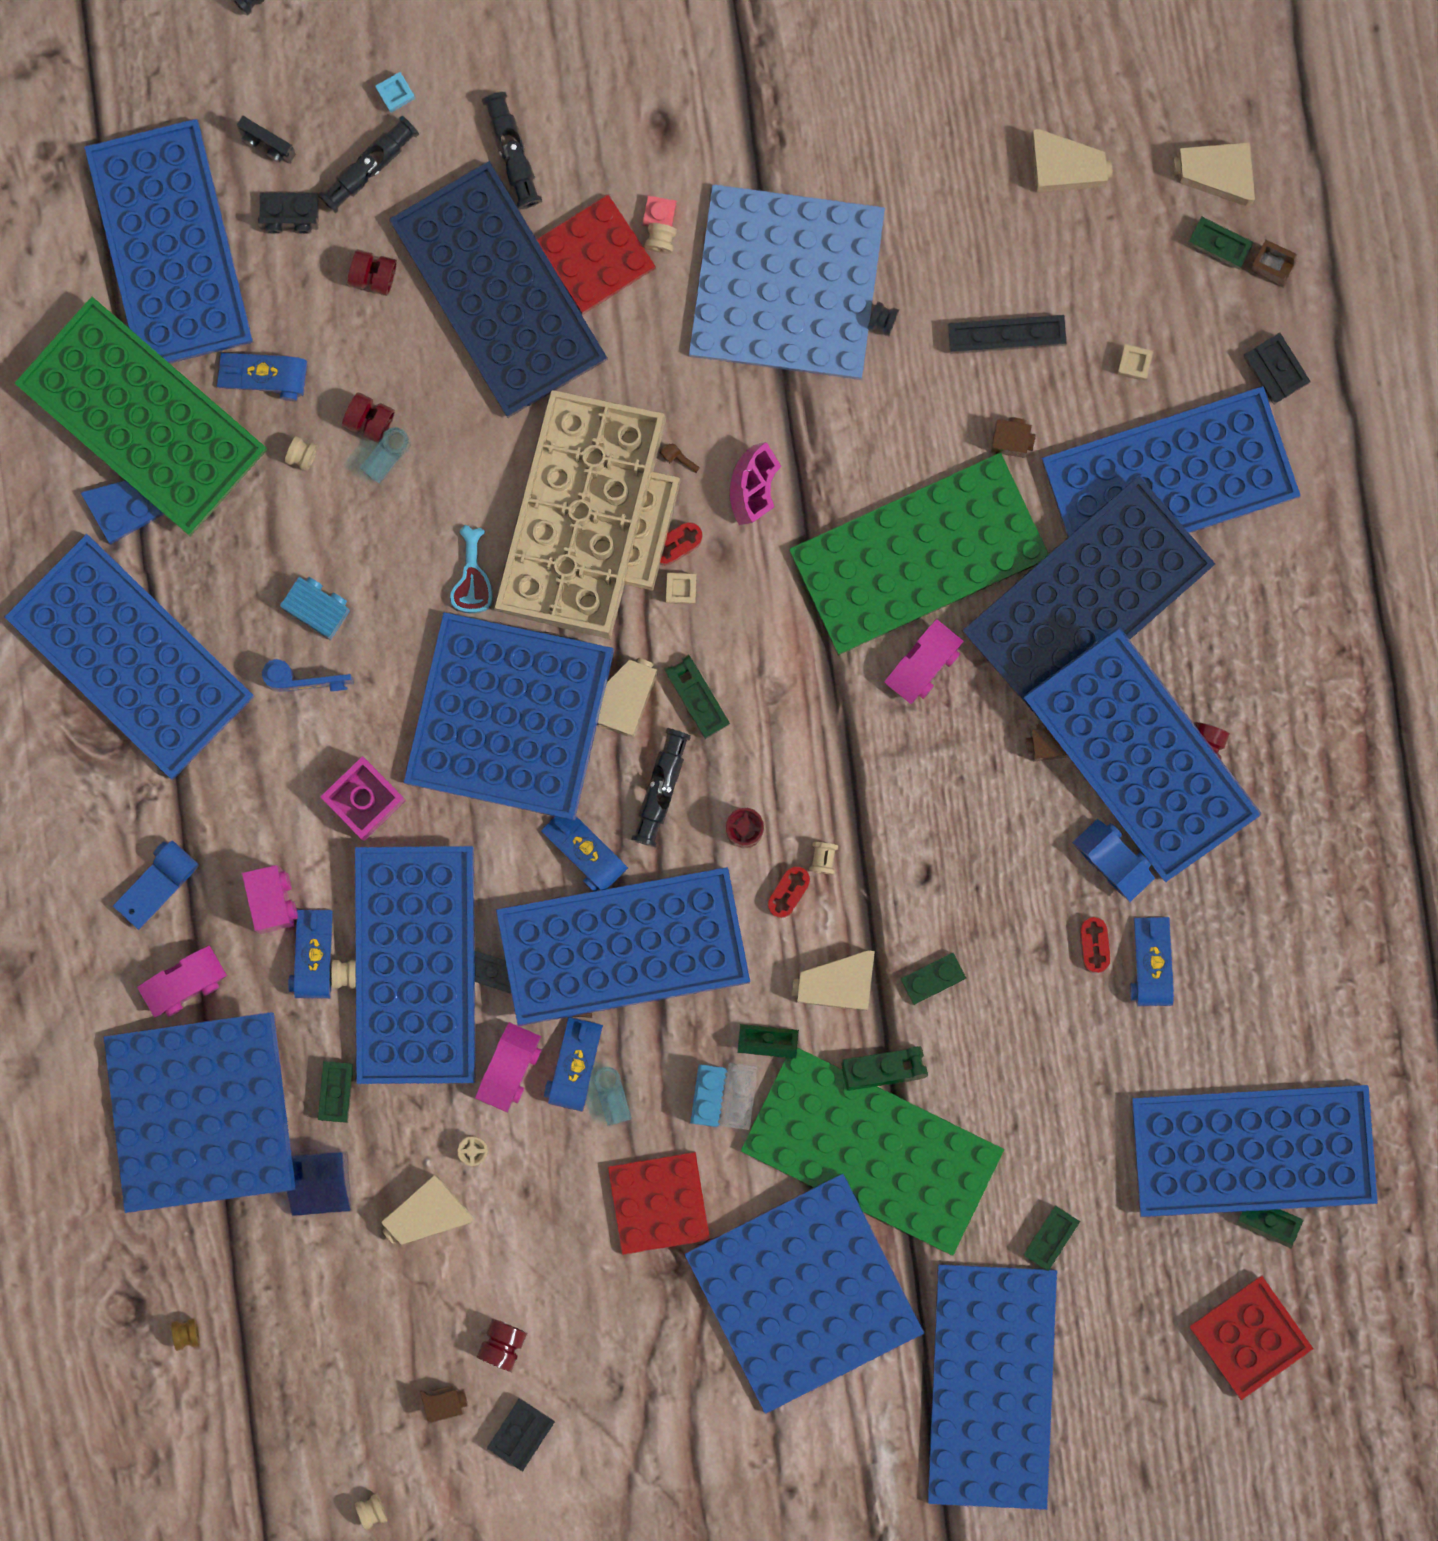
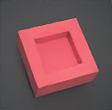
M648 195L643 226L648 227L650 223L672 226L677 201Z

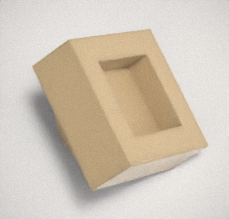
M1125 344L1118 374L1146 381L1153 351Z
M667 573L666 603L695 604L697 575Z

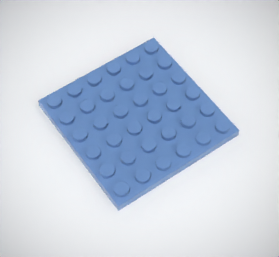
M712 185L689 357L862 380L869 330L867 327L871 315L885 208Z

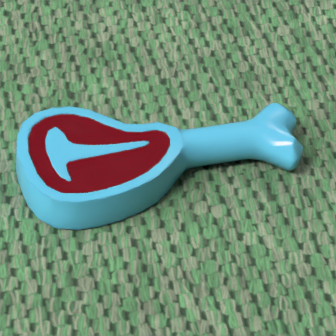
M464 525L460 529V534L466 543V563L463 568L462 579L453 587L450 600L452 606L460 612L468 614L481 613L488 610L493 601L490 580L477 563V542L485 534V531L481 528L471 529L468 525Z

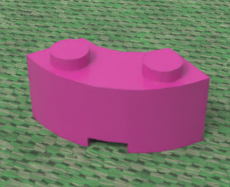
M767 442L751 446L741 456L734 468L730 483V501L734 516L739 525L753 523L775 507L771 499V482L774 474L782 466Z
M936 619L919 638L910 652L904 656L884 683L910 704L918 696L924 699L934 687L931 681L946 664L948 667H951L960 656L957 649L964 641Z
M209 945L180 960L174 967L161 971L137 988L154 1018L164 1013L170 1017L183 1009L181 1004L201 992L206 996L220 988L218 982L227 975Z
M509 1022L481 1081L475 1099L507 1113L512 1102L518 1104L525 1090V1087L520 1085L530 1064L535 1066L542 1049L537 1048L541 1036Z

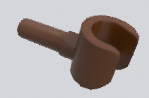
M668 444L660 451V454L668 463L677 458L695 473L700 468L685 457L675 444Z

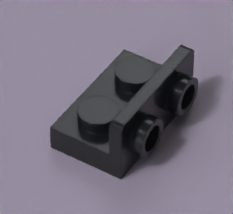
M260 193V218H258L260 229H265V233L280 234L282 230H294V233L310 234L311 230H319L318 193Z

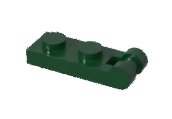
M688 654L681 658L682 662L675 666L669 665L664 668V671L703 737L707 739L729 726L730 722L691 656ZM689 672L692 679L682 683L679 676Z
M915 1046L901 1051L843 1059L841 1066L847 1091L920 1080L928 1077L927 1067L923 1066L922 1062L924 1057L922 1047ZM910 1061L912 1069L904 1070L903 1062Z

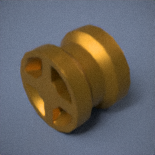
M196 1318L188 1319L186 1323H180L179 1321L171 1322L172 1339L176 1351L183 1350L185 1346L200 1347V1335Z

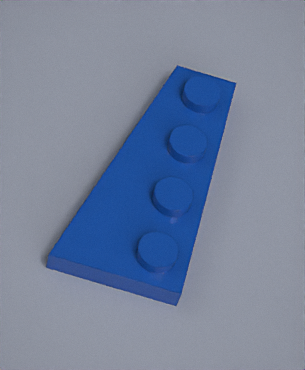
M127 481L117 482L81 493L110 545L164 515Z

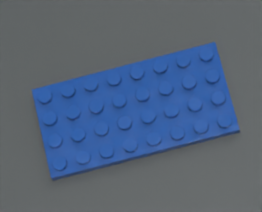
M198 119L85 146L129 329L169 363L254 343Z
M1263 386L1042 458V463L1067 537L1137 476L1144 480L1189 533L1288 502L1301 496Z
M88 534L5 616L33 646L171 780L255 697Z
M1120 626L1024 695V699L1165 883L1261 816L1260 810Z
M474 846L355 847L357 1084L476 1083Z
M728 867L496 910L517 1026L750 984Z
M1369 1085L1132 1098L1140 1217L1378 1204Z
M938 1264L928 1504L1047 1510L1057 1270L1047 1271L1043 1269Z

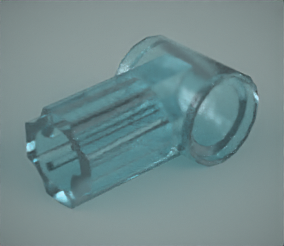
M393 427L388 429L384 433L383 439L365 460L360 469L380 484L402 455L406 454L410 449L411 441L407 433L401 428ZM396 434L402 435L404 437L403 446L399 449L390 448V438Z
M610 1066L599 1068L594 1075V1084L607 1126L632 1119L618 1071ZM609 1071L615 1075L616 1081L612 1087L604 1088L599 1084V1076L603 1072Z

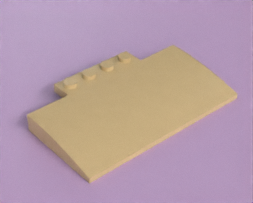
M554 390L551 391L495 605L496 611L563 629L611 639L624 585L649 590L654 589L681 482L679 477L653 472L666 423L664 413Z

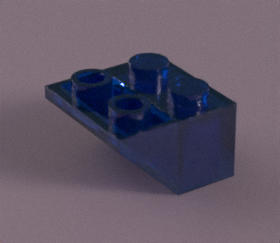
M347 1152L292 1156L296 1190L287 1191L292 1216L352 1211Z

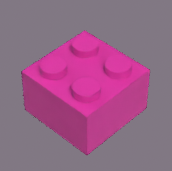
M363 756L321 796L330 808L363 841L372 835L406 802L403 796Z
M277 865L242 873L255 931L259 934L294 927V919H298V912L295 901L289 900L287 891L292 890L289 874Z

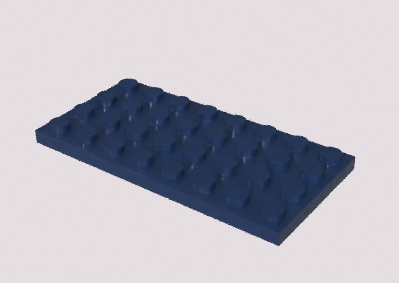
M490 161L389 219L507 418L549 395L552 390L559 389L608 360Z
M1137 476L968 624L962 632L1036 717L1040 719L1024 699L1025 694L1119 626L1130 640L1209 571L1215 563L1144 480Z

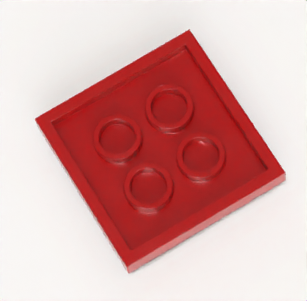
M609 194L537 239L582 315L656 269L655 264Z
M696 1152L608 1167L622 1255L710 1240Z
M1262 1275L1188 1326L1240 1400L1246 1398L1314 1349Z

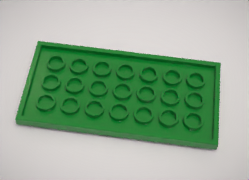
M93 296L90 297L14 383L190 537L268 450L267 447Z
M1001 452L789 549L838 656L1037 565L1049 554Z
M797 1047L796 1059H785L741 1152L814 1188L844 1173L863 1212L954 1256L1005 1149L877 1086L847 1091L841 1068Z

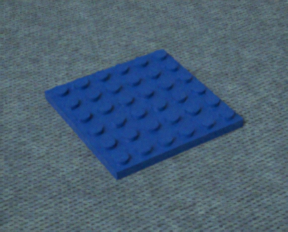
M444 612L404 783L575 821L615 649Z
M274 1012L104 1036L125 1213L296 1190Z
M844 1173L685 1253L765 1414L924 1334Z

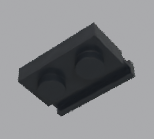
M242 115L237 123L239 132L243 136L241 138L242 141L253 148H257L258 145L267 150L266 155L278 163H281L282 160L289 164L292 162L296 155L292 144Z
M1278 333L1243 355L1261 386L1264 387L1273 405L1311 382L1281 333Z
M519 1398L487 1449L523 1472L554 1425L555 1420Z

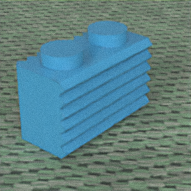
M309 576L306 581L298 577L280 607L329 640H332L350 612L349 608L345 606L347 601L334 592L331 596L322 592L323 585Z
M698 1065L690 1124L718 1127L720 1125L718 1121L721 1119L719 1115L722 1113L720 1111L722 1108L721 1103L723 1102L722 1097L724 1096L722 1092L725 1090L723 1086L726 1084L724 1080L727 1078L725 1074L728 1072L725 1068Z

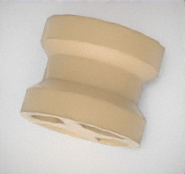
M650 223L648 226L650 235L649 239L645 241L644 247L654 252L671 254L673 252L672 238L676 236L677 229L665 224Z
M295 436L288 449L285 463L289 465L297 464L301 470L307 472L313 463L318 445L315 443L307 444L303 442L302 438Z
M332 960L333 989H339L341 986L356 989V960H349L347 963H342L340 960Z
M467 1137L458 1146V1157L466 1165H480L487 1158V1145L478 1137Z
M378 1494L372 1495L370 1500L365 1502L361 1500L355 1502L358 1516L365 1530L370 1529L376 1522L384 1523L388 1521Z

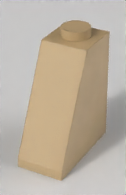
M1033 129L1031 141L1036 193L1106 187L1108 178H1112L1111 160L1106 161L1104 151L1040 129Z
M1250 143L1180 148L1177 157L1173 158L1174 175H1179L1181 184L1243 206H1252L1254 203L1255 193Z
M637 658L636 662L629 660L607 682L597 726L634 739L657 676V669L652 668L654 665L652 662Z
M865 951L801 972L800 979L794 978L792 996H797V1003L867 1011L874 951Z
M434 1175L381 1223L386 1227L382 1232L391 1243L394 1244L398 1241L403 1245L470 1224L475 1218L440 1178Z

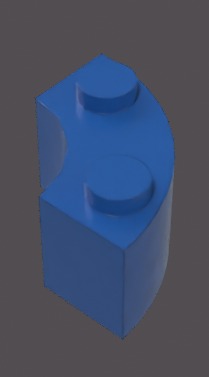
M1097 818L1072 843L1086 860L1104 875L1107 882L1125 899L1131 902L1155 879L1148 869L1151 864L1141 853L1135 855L1119 839L1122 834L1112 823L1106 826Z

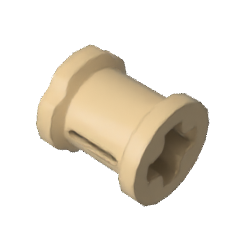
M813 842L812 847L815 850L813 864L809 866V871L834 875L835 870L832 867L834 853L838 850V845Z

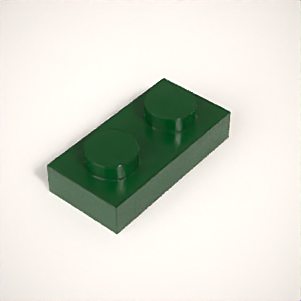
M1202 216L1188 242V245L1239 270L1253 244V241Z
M953 952L901 978V981L913 1005L967 978Z
M740 1024L737 1053L796 1059L799 1030Z
M323 1061L318 1112L319 1121L348 1123L354 1064Z
M1055 1205L1023 1255L1049 1271L1081 1221Z
M1281 1209L1242 1211L1237 1225L1291 1249L1304 1220Z

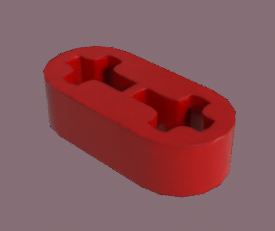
M687 522L669 532L664 546L667 548L675 544L676 547L670 551V558L661 557L660 565H670L698 548L702 542L701 528L697 524ZM685 530L697 532L694 543L691 544L689 540L682 544L678 543L679 540L684 538Z
M798 866L788 869L774 890L768 902V909L774 917H788L807 890L810 876L804 868ZM798 872L802 873V880L805 884L803 886L797 885L793 892L788 890L792 882L788 878L789 875H797ZM785 893L789 894L790 897L786 903L789 907L788 911L781 910L780 913L776 912V905L773 901L775 899L781 900Z
M1091 917L1085 920L1080 927L1084 967L1091 973H1101L1110 964L1108 929L1102 919ZM1092 922L1095 923L1096 927H1101L1102 932L1097 934V943L1095 944L1092 942V935L1086 934V929L1091 926ZM1093 947H1098L1099 956L1105 958V962L1100 963V968H1095L1094 963H1089V958L1094 955Z

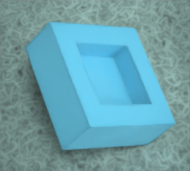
M401 72L375 86L390 113L415 99Z

